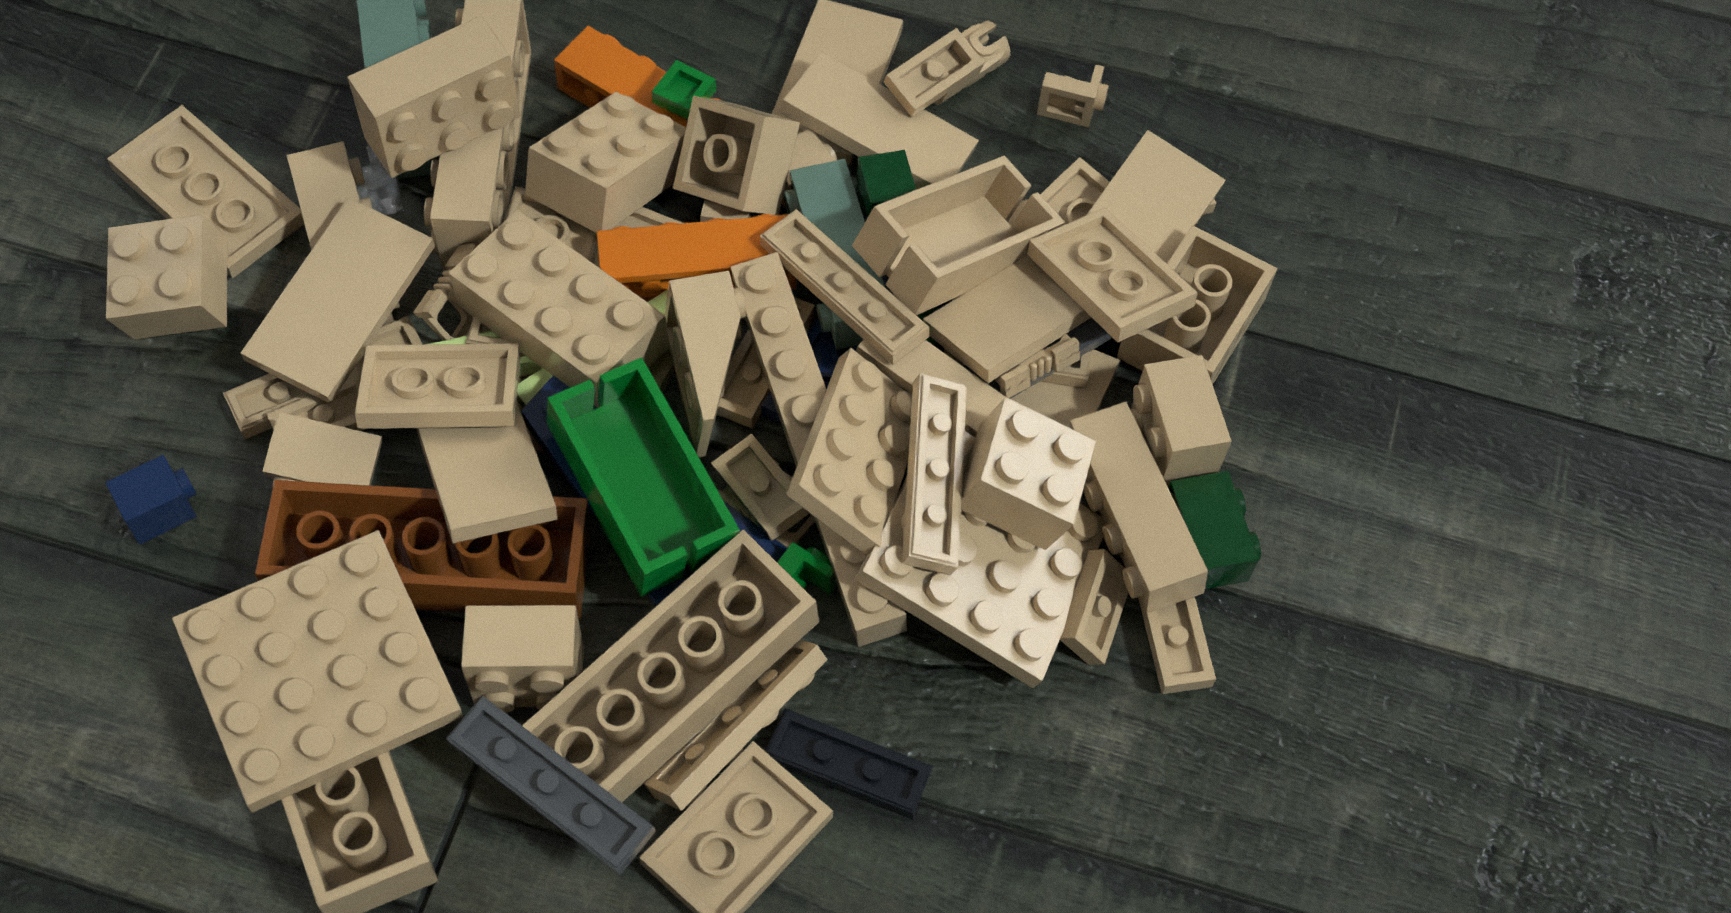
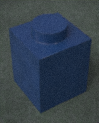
M164 454L105 482L120 513L139 545L197 517L188 501L189 498L197 495L183 467L173 472Z

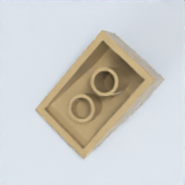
M729 271L669 280L664 314L669 349L693 448L698 457L706 456L735 339L741 338L740 318L746 317V305L742 289L733 288Z

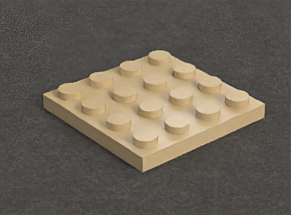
M965 432L963 477L975 441V437ZM906 476L881 533V546H874L866 556L855 580L1034 688L1043 681L1064 631L1069 607L1089 550H1098L1104 536L1102 527L1106 525L1103 517L1079 503L1074 525L1050 547L1044 550L961 510L958 569L951 575L902 564Z
M379 530L172 617L245 802L252 813L463 717L461 708Z

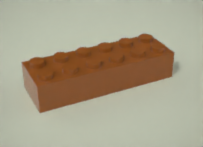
M274 480L255 575L258 581L379 530L415 609L465 612L466 606L576 605L578 619H581L592 531L588 499L552 496L556 505L557 520L452 543L435 489Z

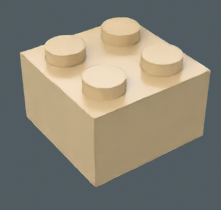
M693 96L673 189L745 212L779 215L800 122L731 102Z
M202 214L108 228L106 319L134 340L227 327V237Z
M1203 355L1145 364L1139 384L1133 388L1134 400L1130 410L1167 487H1169L1172 480L1219 472L1232 441Z
M1005 397L979 425L962 481L961 510L1046 550L1074 525L1096 441Z
M576 605L466 606L461 667L474 705L484 696L505 713L514 710V707H536L540 710L583 672L584 645Z

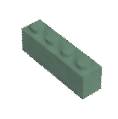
M841 159L790 170L791 190L784 191L787 213L790 214L797 209L885 287L882 276L878 277L852 246L865 221L846 160ZM823 302L817 304V314L822 333L831 332L836 350L857 346L863 341V338Z

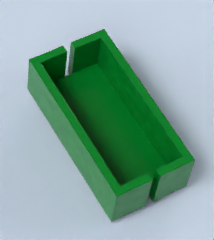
M641 357L600 375L597 401L600 407L594 410L595 387L590 379L548 397L547 426L642 597L682 578L686 564H688L692 573L697 571L740 532V529Z

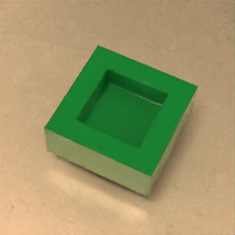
M676 60L652 90V103L688 120L693 96L710 99L716 92V79Z

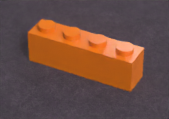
M587 26L554 59L558 89L589 108L613 93L618 92L621 95L631 97L635 102L659 114L670 117L674 122L684 127L687 126L688 120L652 103V90L665 75L666 71L659 68L650 58L644 55L639 56L625 48L613 36L603 35L592 27Z
M761 214L752 218L729 220L714 218L705 222L682 224L667 222L659 226L635 228L619 226L611 230L597 231L600 269L646 302L666 291L669 287V280L724 271L730 272L733 288H735L730 266L768 255L769 253L760 246V235L787 215ZM784 268L790 288L796 289V278Z

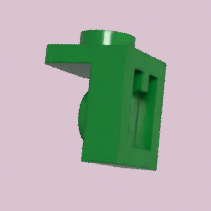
M792 542L777 562L804 590L807 587L805 579L829 595L836 587L835 573L829 558L815 548L809 547L805 550Z

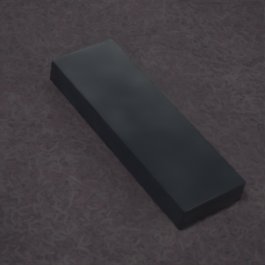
M786 708L783 710L765 751L788 771L912 820L933 768L929 764Z

